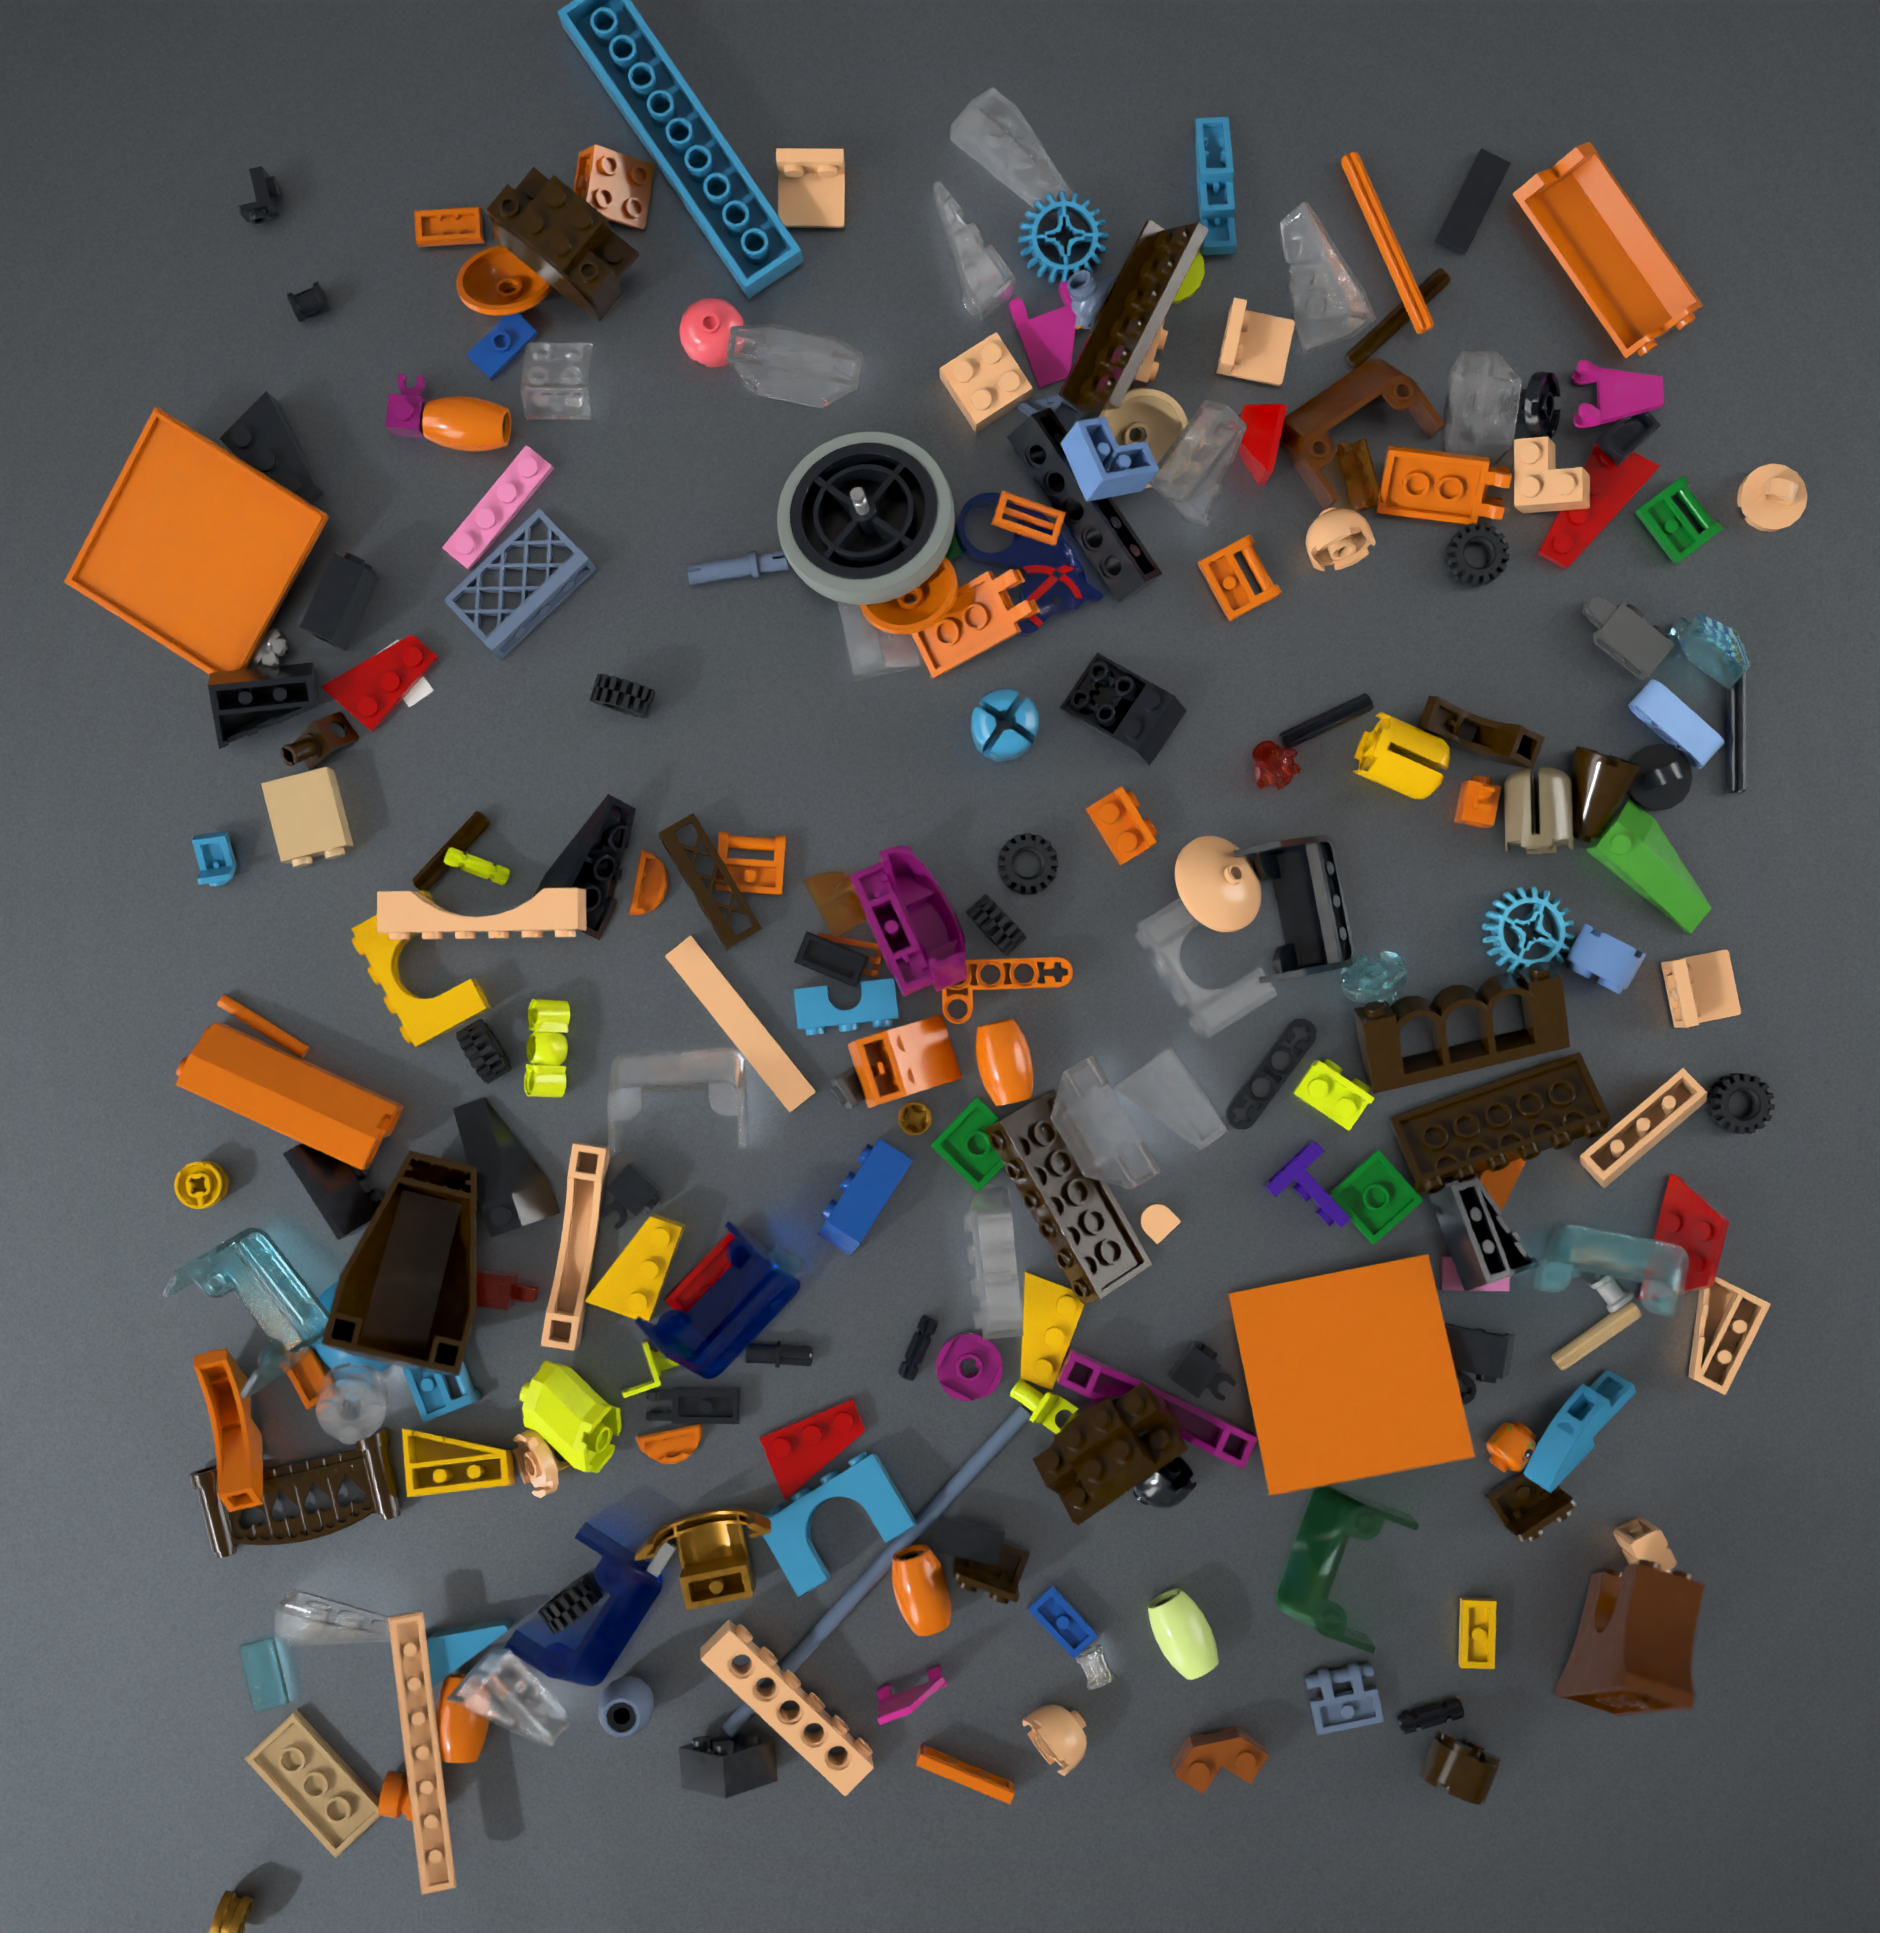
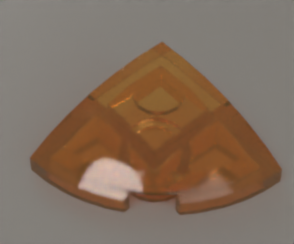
M826 872L803 880L835 938L867 921L864 908L850 880V876L845 875L844 872Z

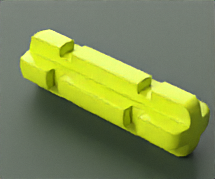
M452 847L447 850L444 857L446 865L454 868L461 867L462 871L486 880L491 878L492 882L500 885H505L510 875V870L498 864L494 866L492 862L468 853L464 855L463 851Z

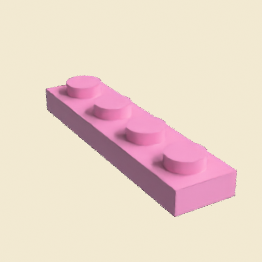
M526 445L444 544L442 549L470 571L552 472L553 466Z

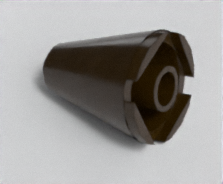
M1576 746L1571 774L1573 837L1575 839L1590 843L1592 837H1600L1639 775L1641 766L1612 755Z

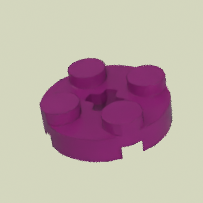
M959 1333L947 1340L939 1350L936 1359L937 1377L944 1391L955 1399L974 1401L986 1397L997 1388L1003 1374L1001 1354L996 1345L987 1337L977 1333ZM970 1358L976 1360L975 1366L979 1369L977 1373L970 1372L966 1376L962 1373L964 1368L960 1363L962 1360L968 1361Z

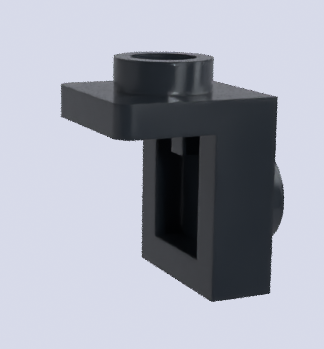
M263 166L249 169L256 202L238 206L239 214L246 222L253 224H263L270 221L271 217L280 215L276 202V197L280 196L275 176L270 177Z

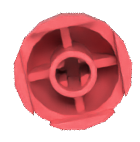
M715 297L699 299L691 304L682 315L679 328L681 344L689 358L711 368L726 366L739 356L747 336L744 320L738 310L726 300Z

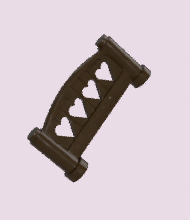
M375 1428L355 1435L354 1440L357 1449L263 1470V1504L256 1506L266 1516V1522L263 1525L253 1523L251 1527L244 1528L239 1522L243 1509L233 1512L228 1511L217 1496V1465L190 1473L191 1485L193 1489L198 1491L211 1549L216 1554V1558L235 1554L237 1552L236 1546L239 1544L283 1545L320 1538L347 1528L374 1513L380 1515L381 1520H389L400 1516L402 1506L387 1443L390 1442L388 1428ZM345 1475L365 1493L364 1501L356 1502L352 1500L349 1505L339 1503L338 1494ZM312 1483L331 1499L332 1507L330 1509L324 1510L319 1508L315 1513H310L306 1510L305 1502ZM279 1491H282L299 1508V1515L297 1517L287 1515L283 1520H276L273 1517L272 1510Z

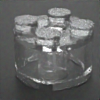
M345 1363L330 1370L322 1381L316 1407V1416L323 1430L344 1444H354L373 1435L383 1424L386 1415L388 1392L384 1377L374 1367L366 1364L350 1365V1363Z

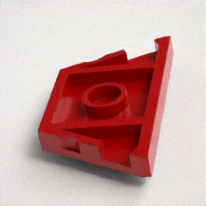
M1670 1174L1638 1298L1641 1300L1653 1301L1655 1300L1654 1298L1680 1295L1690 1290L1711 1288L1714 1285L1730 1221L1718 1210H1714L1702 1195L1693 1191L1684 1182L1685 1180L1677 1175Z

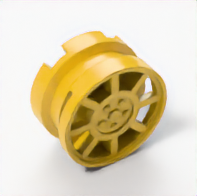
M209 1160L187 1164L177 1173L174 1182L177 1198L185 1206L193 1209H202L218 1204L226 1196L229 1187V1180L225 1170L219 1164Z

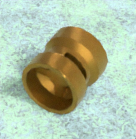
M908 1102L899 1112V1126L909 1135L917 1136L923 1134L931 1125L932 1115L930 1109L922 1102Z

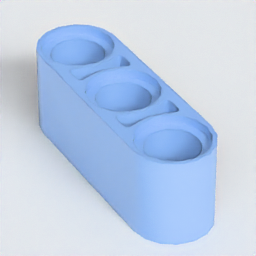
M1651 679L1628 705L1629 709L1669 746H1673L1683 753L1688 762L1696 768L1702 769L1724 744L1723 738L1667 687L1654 679Z

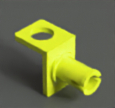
M646 1340L642 1341V1347L653 1380L622 1390L623 1398L661 1386L658 1377L661 1375V1371L685 1363L688 1364L689 1360L686 1354L673 1358L675 1355L686 1352L683 1342L654 1352L650 1350Z
M1020 1379L1010 1393V1397L1015 1398L1033 1411L1029 1419L1031 1422L1042 1424L1055 1434L1061 1429L1056 1423L1057 1414L1062 1410H1069L1073 1414L1079 1409L1058 1393L1047 1392L1045 1395L1026 1383L1024 1379Z

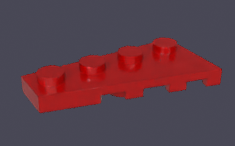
M1595 443L1583 465V468L1590 475V508L1559 511L1536 554L1567 569L1656 472L1660 465L1633 451L1623 462L1616 466Z

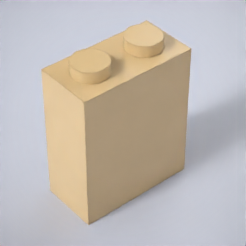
M323 767L261 783L281 862L292 863L293 868L312 864V858L325 855V859L337 858L345 855V849L354 847L333 769Z

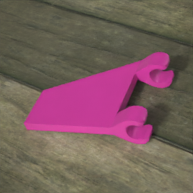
M1060 282L1058 286L1059 294L1065 305L1062 308L1028 319L1025 305L1021 298H1015L1009 304L1010 314L1017 327L1038 388L1066 379L1071 370L1076 315L1072 311V298L1068 293L1067 282Z
M1586 360L1579 361L1577 371L1575 370L1572 373V380L1577 385L1597 383V408L1587 403L1580 404L1578 413L1573 417L1576 427L1587 428L1659 409L1664 405L1663 377L1599 368Z
M940 1665L927 1669L929 1682L892 1695L890 1684L877 1688L879 1699L877 1719L879 1725L912 1713L936 1690L947 1687Z

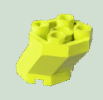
M545 1360L539 1371L531 1379V1382H526L522 1387L520 1400L524 1402L522 1406L523 1424L525 1427L537 1431L574 1468L584 1472L599 1473L612 1457L616 1447L610 1444L613 1435L619 1436L622 1428L620 1408L609 1405L571 1367Z

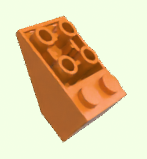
M942 1014L886 1030L847 1044L868 1108L962 1078Z

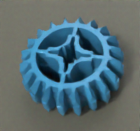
M1059 191L1058 202H1055L1053 195L1048 193L1045 196L1047 206L1037 199L1033 205L1038 213L1028 209L1024 214L1032 223L1021 222L1019 229L1027 232L1028 235L1019 236L1018 243L1029 245V247L1021 250L1020 254L1022 257L1030 254L1033 256L1026 266L1030 269L1036 263L1040 265L1041 268L1036 274L1039 278L1043 276L1046 270L1049 271V283H1054L1057 274H1061V282H1068L1069 274L1073 275L1080 271V269L1087 270L1092 274L1093 270L1088 262L1099 266L1102 260L1095 252L1104 254L1107 251L1105 245L1098 243V241L1107 240L1109 237L1107 232H1098L1099 228L1105 226L1106 220L1100 219L1095 221L1094 217L1100 212V209L1095 207L1089 212L1086 209L1090 203L1089 198H1085L1081 205L1077 204L1078 193L1076 192L1072 193L1070 201H1066L1065 191ZM1057 212L1055 229L1045 231L1044 233H1037L1039 222L1048 214ZM1067 212L1079 217L1085 224L1088 232L1074 228L1070 223ZM1061 227L1067 232L1066 235L1069 234L1073 238L1066 243L1065 249L1064 245L1059 244L1060 241L1057 242L1056 238H1053L1058 236ZM1083 242H1089L1085 257L1076 263L1069 264L1071 247L1081 245ZM1038 244L1053 248L1057 254L1059 264L1046 258Z

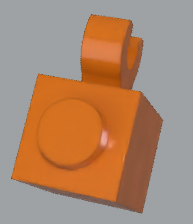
M1472 776V780L1461 783L1454 822L1482 828L1494 826L1501 786L1492 785L1493 779L1481 776Z

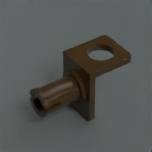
M336 712L313 721L293 743L286 744L281 748L280 755L283 762L288 766L304 761L308 769L313 770L333 750L355 742L358 739V735L343 713ZM330 723L340 725L345 732V737L335 736L330 730Z

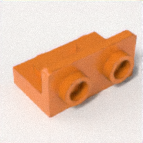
M1122 786L1085 809L1120 866L1155 845L1157 841L1154 837L1158 835L1150 819L1147 817L1143 820L1136 808L1140 807V804L1134 793L1130 789L1125 792Z

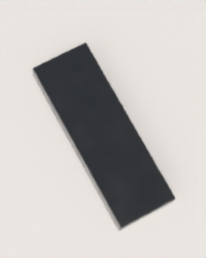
M1482 148L1480 149L1435 239L1436 241L1464 255L1466 254L1511 164L1510 162Z

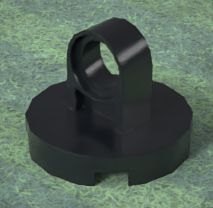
M1536 372L1531 376L1527 389H1515L1505 392L1497 401V407L1503 421L1511 424H1526L1531 438L1545 436L1552 438L1558 428L1561 410H1554V397H1561L1558 379L1552 372ZM1512 403H1522L1521 406L1514 411L1506 410L1507 407Z
M1664 744L1645 746L1630 757V762L1641 766L1639 775L1627 792L1629 798L1637 805H1641L1643 808L1651 811L1666 810L1682 802L1689 793L1693 779L1691 766L1684 754L1673 746Z

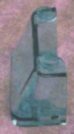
M1562 1224L1552 1232L1537 1268L1533 1289L1558 1293L1569 1286L1572 1277H1580L1581 1271L1642 1282L1641 1300L1644 1307L1655 1314L1676 1317L1681 1313L1689 1267V1256L1685 1249L1674 1243L1575 1224Z

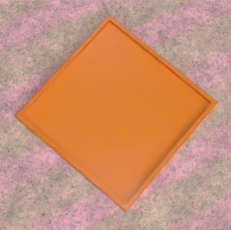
M154 407L64 582L209 675L213 672L243 670L248 668L256 650L260 646L330 516L166 411Z
M1428 1254L1228 1294L1270 1496L1475 1458Z

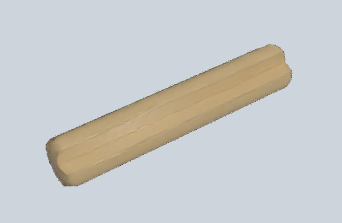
M1629 1301L1626 1305L1612 1312L1552 1354L1553 1362L1562 1371L1566 1370L1638 1320L1642 1315L1640 1310L1633 1302Z

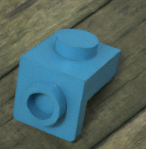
M228 830L194 835L192 843L200 868V873L197 877L199 885L209 883L210 886H220L228 883L233 878L237 869Z

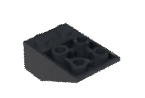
M1096 653L1060 707L1126 753L1149 766L1187 711L1173 694L1099 653Z

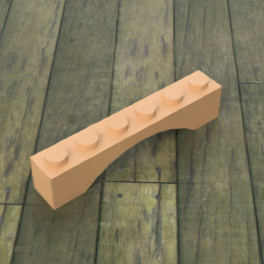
M544 888L531 900L515 909L497 915L469 917L450 912L434 904L419 892H377V933L389 934V940H410V933H422V939L437 940L443 939V933H455V939H476V932H488V938H509V932H522V938H542V931H555V937H576V931H586V890L580 888Z
M583 1142L572 1144L567 1176L562 1237L554 1281L545 1315L541 1346L575 1351L580 1346L587 1302L584 1301L588 1297L611 1153V1147Z

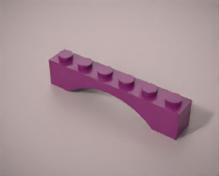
M1071 1347L1056 1378L1059 1384L1094 1400L1109 1395L1128 1393L1140 1383H1143L1157 1393L1174 1412L1184 1428V1431L1180 1433L1184 1440L1242 1469L1245 1468L1258 1439L1254 1432Z

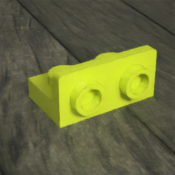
M1327 1058L1324 1062L1314 1060L1293 1091V1094L1347 1131H1350L1366 1106L1375 1099L1368 1094L1371 1088L1355 1077L1352 1081H1349L1340 1075L1343 1069Z

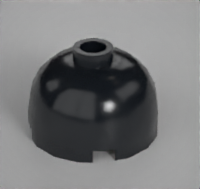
M1178 1456L1133 1487V1494L1144 1505L1158 1508L1176 1506L1196 1487V1482L1192 1483L1190 1480L1194 1473L1185 1460Z

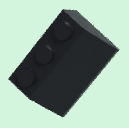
M300 1143L283 1153L338 1240L352 1236L369 1225L384 1197L377 1188L372 1189L365 1179L368 1177L366 1169L360 1170L304 1143Z

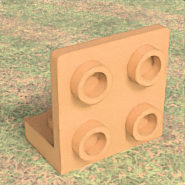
M776 148L778 217L786 228H843L845 225L844 149Z
M1234 297L1229 309L1216 373L1281 386L1295 321L1245 310L1247 300Z
M1724 949L1661 962L1674 1028L1697 1026L1702 1022L1741 1014L1728 950Z

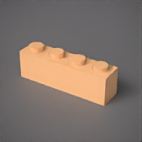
M1682 1068L1580 1155L1581 1165L1603 1188H1606L1706 1103L1707 1092Z

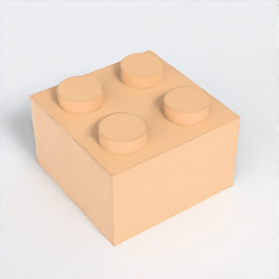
M997 332L940 367L941 381L975 433L1018 407L1021 402H1026L1032 397L1033 387Z

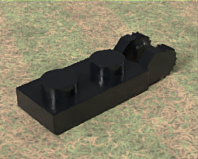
M673 1388L672 1390L653 1389L646 1391V1399L652 1401L672 1400V1411L659 1409L647 1411L646 1420L672 1421V1424L740 1423V1388Z

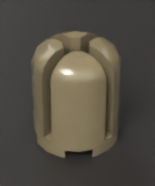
M1540 767L1539 769L1540 834L1537 832L1535 772L1532 771V768H1522L1506 778L1504 782L1505 852L1511 853L1510 846L1525 847L1527 854L1557 853V846L1568 845L1570 850L1574 849L1572 782L1568 774L1552 767Z

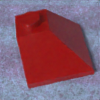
M1284 404L1243 405L1239 415L1233 414L1229 434L1235 435L1233 446L1259 485L1265 486L1274 470L1287 405Z

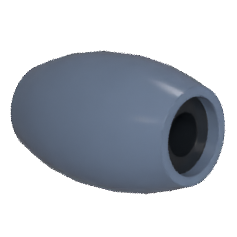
M623 1676L611 1682L603 1691L598 1703V1717L602 1727L610 1735L618 1738H629L641 1732L648 1725L654 1711V1697L651 1688L645 1681L634 1676Z

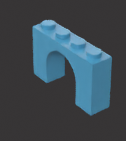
M866 1452L861 1453L848 1462L851 1467L841 1474H839L838 1470L832 1471L820 1479L822 1485L811 1492L807 1487L791 1497L794 1503L782 1510L780 1505L762 1515L769 1518L772 1524L771 1533L763 1535L798 1597L806 1595L832 1578L812 1543L810 1532L814 1514L826 1501L835 1497H847L858 1502L869 1514L885 1543L891 1542L918 1525L877 1454L868 1456Z

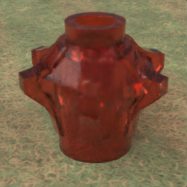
M1271 740L1259 743L1252 752V758L1255 761L1252 769L1254 772H1257L1255 785L1259 789L1266 786H1276L1278 790L1287 786L1292 781L1293 775L1301 770V767L1295 763V757L1298 752L1294 748H1282Z

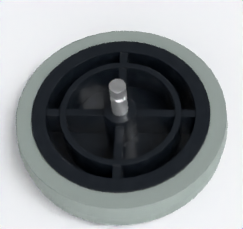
M866 431L851 433L834 438L814 449L802 459L788 477L781 492L777 510V527L780 543L788 562L798 576L821 595L835 601L855 605L887 602L919 587L936 571L943 561L952 541L955 524L952 492L949 483L935 460L925 450L910 440L884 432Z

